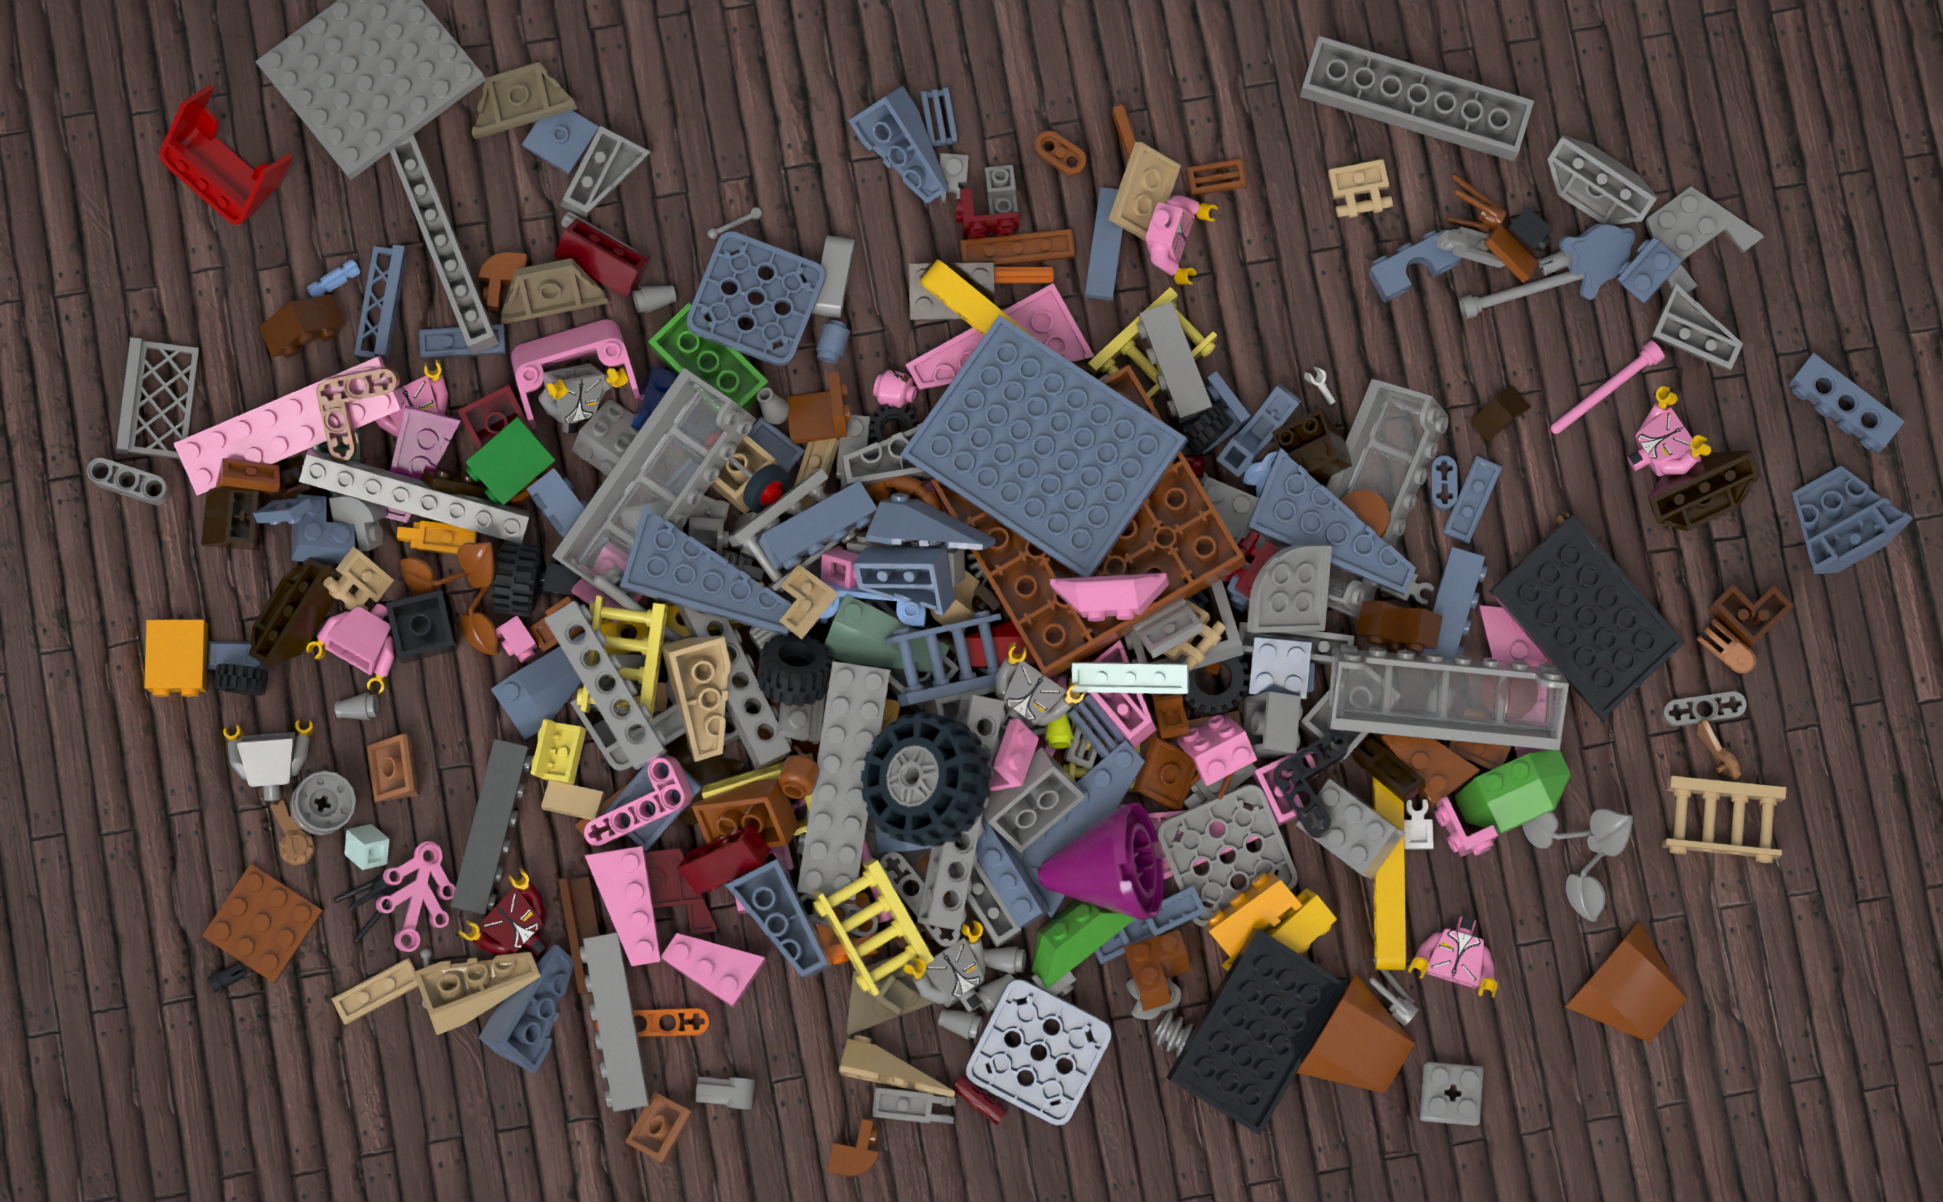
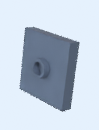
M571 110L538 120L522 143V147L566 174L571 175L592 143L599 126Z

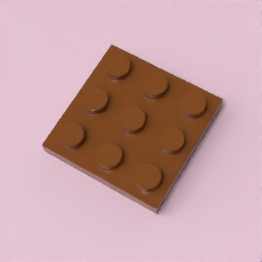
M250 863L202 937L276 984L324 911Z

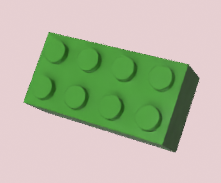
M688 303L648 341L650 349L677 376L685 368L747 411L757 401L759 390L769 388L768 380L738 351L691 333L686 323L691 304ZM707 393L703 394L700 398L718 415L723 404Z

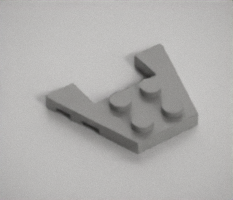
M1692 186L1645 221L1651 239L1654 237L1658 238L1666 248L1682 261L1722 232L1728 235L1742 254L1764 238L1760 232ZM1682 265L1668 279L1671 290L1676 283L1687 294L1697 287V284Z

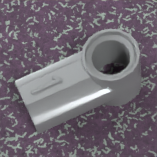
M698 1077L696 1102L726 1105L728 1108L752 1110L755 1080L744 1078H729V1080Z

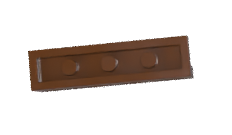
M590 877L572 880L567 878L558 879L578 993L581 996L590 995L593 992H587L585 975L589 974L588 964L582 963L580 946H584L583 939L600 936Z

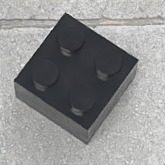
M442 590L385 603L397 656L402 664L458 651L446 597Z

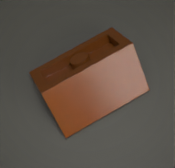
M222 458L216 488L231 486L261 490L263 494L273 495V492L278 493L280 486L279 465Z

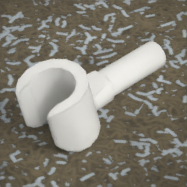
M1314 367L1317 372L1315 379L1310 373L1305 372L1304 377L1306 381L1317 385L1329 405L1336 402L1326 387V373L1324 370Z

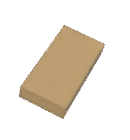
M549 780L541 807L543 810L594 820L599 817L605 794L603 791Z

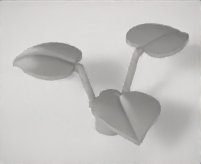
M1599 809L1591 816L1589 830L1562 834L1555 832L1558 828V820L1552 812L1523 824L1522 828L1526 838L1538 848L1550 847L1553 843V838L1567 839L1588 836L1587 844L1592 851L1597 852V855L1581 871V876L1578 874L1568 876L1566 894L1570 904L1578 914L1590 921H1597L1605 906V892L1600 882L1592 876H1587V873L1601 857L1605 855L1617 856L1624 850L1630 836L1633 816L1621 814L1610 809Z

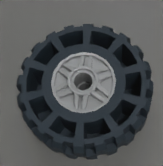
M917 712L915 715L907 714L901 716L898 722L892 721L883 729L884 732L881 735L878 734L871 743L873 746L870 752L866 753L864 771H861L863 801L868 805L866 810L870 818L876 820V826L882 832L888 833L891 838L924 847L927 845L932 847L943 846L946 841L953 842L959 839L963 831L968 832L974 826L975 819L983 813L985 800L989 798L991 790L989 788L991 768L988 767L987 763L989 757L986 749L981 748L982 742L978 735L971 732L970 728L962 722L928 712Z

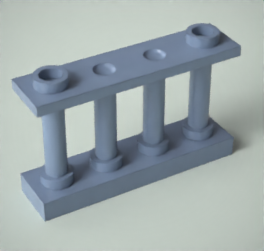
M987 610L974 613V619L913 633H911L910 627L893 631L894 637L885 639V644L898 642L908 687L905 688L907 694L897 696L899 706L902 707L995 686L996 674L1000 667L989 622L1000 620L1001 615H990V611ZM974 625L979 627L988 670H985L986 676L978 678L976 677V672H972L963 628ZM952 631L961 676H959L960 682L951 684L949 678L946 679L936 636L937 633ZM925 636L935 680L932 682L933 688L923 689V685H919L910 639Z

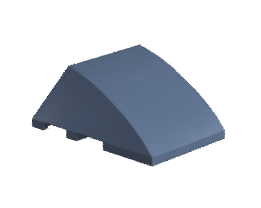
M1842 466L1792 493L1814 574L1838 573L1887 546L1912 520L1909 514L1899 511L1891 505V501L1887 498H1881L1870 490L1866 483Z

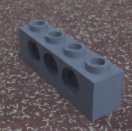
M1815 353L1809 357L1788 384L1793 388L1792 392L1802 400L1808 399L1816 405L1814 408L1818 413L1825 417H1832L1838 422L1837 425L1842 431L1847 434L1853 433L1861 439L1860 443L1872 452L1877 451L1880 453L1905 422ZM1817 382L1824 383L1828 387V393H1819L1815 384ZM1840 399L1847 400L1851 405V410H1842L1839 407L1838 401ZM1861 417L1871 418L1874 427L1866 428L1863 426Z

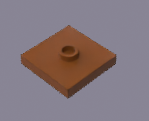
M1152 737L1144 757L1146 762L1137 776L1132 791L1174 811H1182L1184 801L1191 787L1189 782L1194 778L1197 771L1193 758L1184 750L1159 738Z

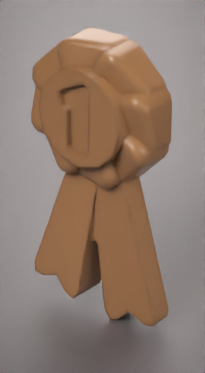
M1707 719L1697 722L1696 734L1713 754L1718 767L1716 771L1718 773L1721 772L1731 782L1738 779L1742 773L1735 756L1721 747Z
M283 800L278 805L271 804L270 807L285 834L279 842L281 858L292 866L307 863L315 852L312 837L298 827L292 818V814L289 817Z

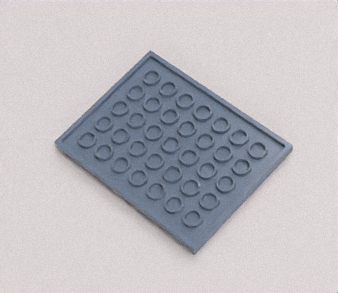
M999 315L900 455L1079 576L1092 577L1188 440L1170 426Z

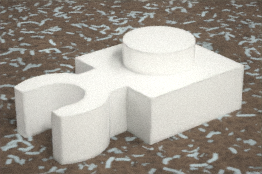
M1426 799L1422 800V809L1420 811L1413 810L1412 800L1406 802L1405 809L1408 815L1411 816V820H1404V832H1406L1404 834V850L1433 849L1432 819L1424 820V814L1428 810Z

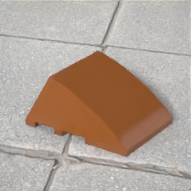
M1638 921L1564 1008L1576 1011L1590 1017V1019L1600 1021L1619 1031L1650 1043L1687 998L1640 921Z
M1355 973L1297 1073L1386 1093L1415 1043Z

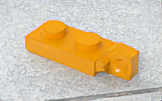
M420 521V523L414 522L413 528L398 527L397 539L398 541L411 542V548L419 551L457 555L458 548L462 544L468 542L476 543L477 532L447 523Z

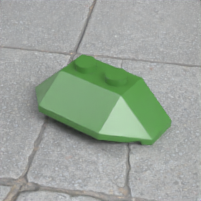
M1560 750L1528 753L1476 777L1454 797L1467 824L1476 825L1484 829L1493 825L1496 832L1503 834L1555 810L1566 784L1569 782L1571 773Z
M1076 899L1036 931L1032 965L1033 973L1039 977L1047 988L1051 987L1136 918Z

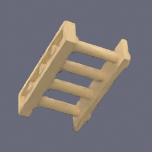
M1671 776L1667 779L1666 791H1672L1674 796H1676L1674 837L1662 842V848H1670L1669 853L1687 854V850L1751 856L1756 857V862L1773 863V859L1782 856V850L1771 849L1774 806H1777V802H1782L1786 799V787ZM1691 793L1702 794V799H1705L1702 842L1685 840L1687 805ZM1720 796L1731 797V802H1734L1731 845L1714 843L1717 800H1720ZM1749 799L1760 800V805H1762L1759 848L1742 846L1745 803H1748Z

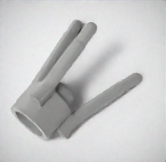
M1375 957V958L1373 959L1374 963H1376V964H1377V957ZM1380 970L1400 996L1396 998L1374 978L1370 979V983L1392 1002L1388 1008L1392 1012L1390 1015L1397 1023L1400 1022L1403 1026H1406L1418 1012L1419 1008L1413 1004L1415 1000L1407 995L1388 970Z

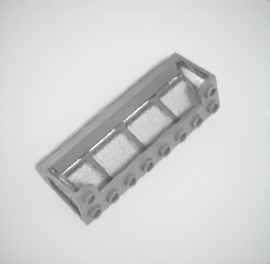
M683 368L552 557L597 589L599 588L593 582L597 575L603 576L620 589L644 505L662 519L675 525L677 529H682L692 510L702 501L703 495L711 483L717 480L725 463L735 454L739 443L744 436L749 434L756 418L733 400ZM620 589L632 599L636 595L634 592Z
M1372 379L1345 442L1353 466L1332 475L1326 488L1339 500L1348 493L1360 489L1370 490L1380 495L1388 505L1391 515L1390 525L1388 524L1382 540L1395 549L1398 537L1402 536L1405 531L1408 513L1416 504L1418 489L1426 480L1430 460L1437 454V443L1440 436L1448 427L1449 416L1433 396ZM1330 564L1327 607L1359 620L1362 601H1374L1373 598L1376 590L1381 585Z
M1343 644L1340 648H1332L1327 722L1330 729L1560 750L1569 683L1561 670L1557 669L1556 665L1542 663L1540 667L1529 666V663L1524 661H1512L1511 664L1500 663V660L1494 658H1484L1482 662L1472 661L1471 657L1456 655L1454 659L1443 658V655L1439 653H1426V656H1419L1409 650L1387 653L1386 649L1379 647H1370L1369 651L1358 650V647L1354 645Z

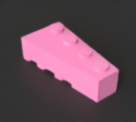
M644 845L585 855L631 966L660 962L662 959Z

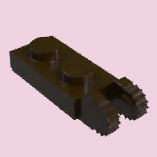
M1373 738L1365 741V747L1372 754V758L1360 750V748H1356L1351 753L1353 759L1360 767L1370 773L1404 803L1426 788L1424 778L1387 747L1384 748L1373 740Z

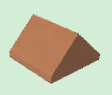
M401 734L367 746L374 802L419 796L412 740L407 734Z
M653 1092L649 1099L650 1106L644 1108L625 1143L665 1164L693 1113L666 1097Z

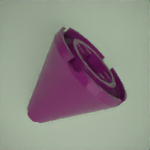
M1139 803L1121 805L1044 860L1037 872L1039 883L1044 885L1047 890L1139 920L1151 919L1153 915H1158L1164 893L1162 858H1155L1152 842H1157L1158 838L1145 808Z

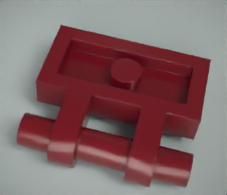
M1253 530L1249 532L1246 538L1242 537L1237 544L1244 558L1248 554L1254 558L1253 562L1247 570L1241 567L1221 579L1226 583L1232 575L1240 579L1235 585V590L1250 599L1253 582L1261 568L1273 555L1281 551V549L1269 541L1265 543L1261 550L1257 548L1255 543L1260 538V535Z

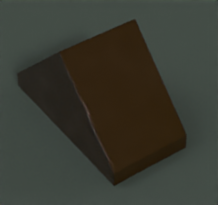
M1512 386L1493 398L1470 421V424L1489 443L1527 412L1531 406Z
M300 456L278 464L280 489L284 500L296 499L298 494L316 496L312 485L299 482L304 465Z

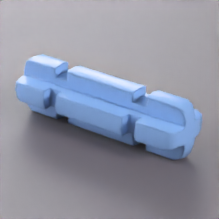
M349 260L343 264V268L340 269L338 267L320 278V282L317 283L315 281L310 284L307 289L312 298L324 296V292L328 291L329 293L347 282V278L351 277L352 279L360 273V269L356 262Z

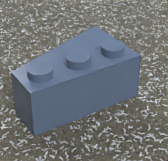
M554 468L527 488L532 501L562 539L565 538L588 505L584 499L581 501L577 499L573 494L576 491L566 477L562 479ZM609 531L605 533L584 565L601 553L603 547L609 542L607 538L611 535Z
M865 548L853 563L857 586L860 590L891 600L894 597L908 601L910 606L918 608L921 605L935 610V614L942 616L955 601L946 548Z

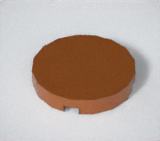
M1360 489L1352 491L1341 498L1340 501L1354 512L1356 517L1365 525L1371 527L1381 539L1383 538L1388 524L1390 525L1391 515L1388 505L1380 495L1370 490Z

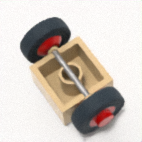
M717 416L703 419L693 428L688 436L709 452L724 432L716 423ZM746 435L737 446L733 457L721 469L717 480L711 483L710 486L744 515L750 509L758 514L788 491L790 477L779 466L774 457ZM685 444V452L688 457L700 465L705 457Z

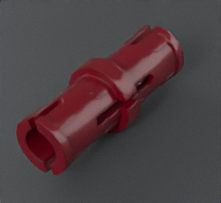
M964 1075L951 1088L971 1105V1109L974 1111L977 1109L996 1126L1008 1112L1007 1109L988 1096L989 1092L985 1089L982 1091Z

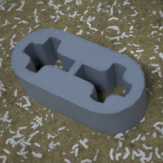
M1439 456L1434 460L1430 469V497L1434 508L1440 511H1447L1457 501V465L1451 457ZM1441 463H1446V467L1451 468V471H1448L1446 474V481H1442L1441 471H1436V468H1439ZM1442 486H1446V494L1452 497V499H1448L1446 504H1442V500L1436 497L1441 494Z

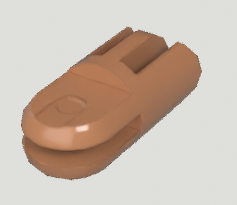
M1714 618L1711 623L1732 641L1730 643L1726 642L1708 626L1703 631L1724 650L1720 652L1701 635L1696 640L1737 673L1750 672L1756 665L1755 653L1727 627Z

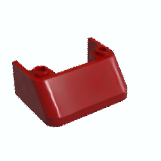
M210 84L182 101L160 148V158L162 163L229 223L239 225L247 220L280 185L293 156L288 153L273 164H260L254 171L216 137L219 129L218 119L206 107L215 89Z

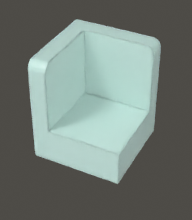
M372 824L347 829L345 855L362 870L387 864L388 837Z

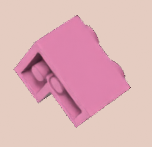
M1295 754L1281 758L1255 770L1253 773L1256 784L1264 792L1278 826L1297 817L1275 785L1274 770L1280 763ZM1311 754L1303 758L1302 762L1305 767H1316ZM1284 770L1281 772L1282 777L1279 780L1288 781L1291 786V790L1287 791L1289 794L1297 786L1292 782L1291 776L1294 773H1287ZM1318 774L1315 775L1314 777L1310 778V779L1307 780V781H1310V780L1316 778V777L1318 776ZM1297 794L1294 798V803L1298 807H1304Z

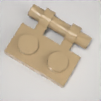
M1383 159L1328 170L1333 199L1345 197L1346 205L1335 207L1337 217L1348 216L1352 218L1357 217L1358 213L1368 211L1378 213L1382 212L1384 208L1393 207L1391 196L1381 198L1379 190L1389 188ZM1370 194L1371 200L1356 203L1354 195Z
M352 547L336 568L342 574V577L338 581L328 577L324 581V586L329 589V594L332 597L341 599L349 611H352L355 607H361L368 611V607L364 605L365 602L370 598L377 603L394 580L362 552ZM352 585L358 588L355 594H351L348 591Z
M1186 599V604L1192 609L1203 626L1204 631L1199 633L1203 639L1196 647H1193L1190 643L1197 636L1195 635L1162 654L1176 661L1183 653L1187 656L1183 663H1189V672H1191L1196 665H1200L1204 661V655L1211 646L1218 644L1221 640L1220 635L1225 631L1226 627L1219 621L1212 628L1208 627L1206 624L1210 620L1209 613Z

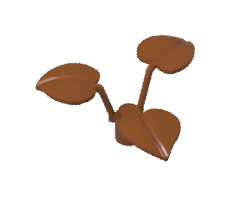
M468 542L462 544L458 548L457 555L464 571L440 580L433 579V571L424 561L414 557L403 558L400 561L403 578L408 588L416 596L435 592L434 586H439L467 576L469 583L474 588H481V591L468 609L469 614H463L460 617V628L465 639L475 649L488 655L499 654L497 649V633L493 623L486 615L480 612L475 613L476 606L484 594L491 589L490 584L494 579L496 560L493 559L492 543Z

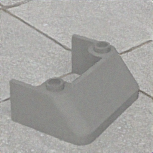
M670 679L666 683V693L672 704L667 706V710L663 713L653 715V720L649 721L654 730L660 728L668 742L664 746L686 733ZM577 701L570 702L610 766L618 771H625L633 767L607 722L602 720L592 726L584 712L580 711ZM641 725L634 727L631 731V737L634 741H641L646 734L645 728Z

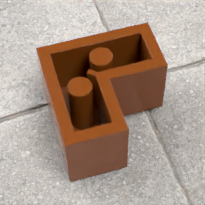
M1179 930L1124 946L1127 966L1143 1011L1171 1003L1166 978L1190 971L1187 951Z

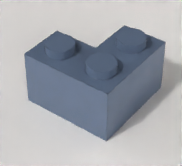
M298 494L296 499L309 498L313 508L303 514L304 518L292 524L291 561L304 562L306 559L311 558L319 563L339 565L351 548H355L354 524L326 522V497Z

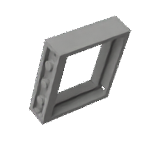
M1222 580L1210 586L1222 624L1226 627L1225 634L1227 640L1219 642L1216 646L1212 645L1204 655V661L1193 669L1244 655ZM1133 630L1124 636L1128 650L1134 649L1137 657L1131 659L1132 663H1147L1141 639ZM1182 653L1176 661L1165 658L1151 663H1183L1187 656Z

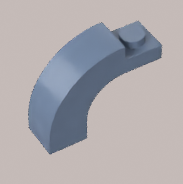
M1281 384L1277 385L1252 419L1229 441L1216 460L1239 477L1274 439L1272 432L1285 426L1302 401Z

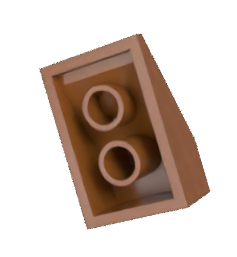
M778 778L753 781L695 802L691 806L706 843L753 824L769 847L787 846L799 827L789 799L778 783Z

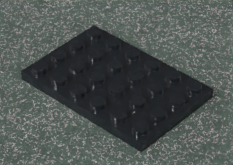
M1570 515L1489 590L1490 594L1551 664L1556 665L1557 669L1561 670L1568 683L1599 719H1605L1685 643L1574 515Z
M1254 927L1166 1079L1254 1133L1261 1135L1347 984L1259 928Z

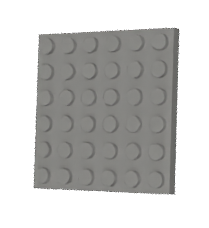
M338 0L255 61L350 181L486 80L482 72L422 0Z

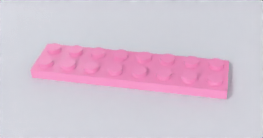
M378 356L326 379L383 368L385 365L381 356ZM383 373L382 378L371 381L372 392H375L373 388L375 385L385 384L386 388H388V384L392 383L390 377H386L385 373ZM359 378L353 379L351 382L352 391L356 394H362L365 391V383ZM324 380L175 442V448L196 495L216 488L222 458L273 464L327 441L316 395L318 385ZM344 380L341 381L343 386L333 389L328 384L324 394L330 395L331 399H333L334 394L344 392ZM396 390L385 395L348 402L354 429L403 409ZM333 412L330 415V423L334 427H342L344 424L343 415L339 412ZM344 430L340 433H333V437H337L341 434H344L347 432V430Z

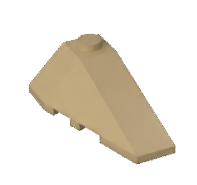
M724 636L692 637L662 645L667 672L694 761L723 754L726 722L724 719L726 700H728L727 683L731 666Z
M531 952L498 955L493 960L478 961L477 958H470L465 963L451 964V961H443L413 972L437 1035L465 1025L540 977Z
M854 1035V1040L847 1039L839 1069L840 1075L954 1098L955 1091L879 1046L871 1044L870 1038Z

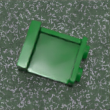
M517 416L480 450L466 460V464L469 467L465 470L475 482L481 479L488 487L484 492L495 504L500 501L504 505L552 464L555 458Z

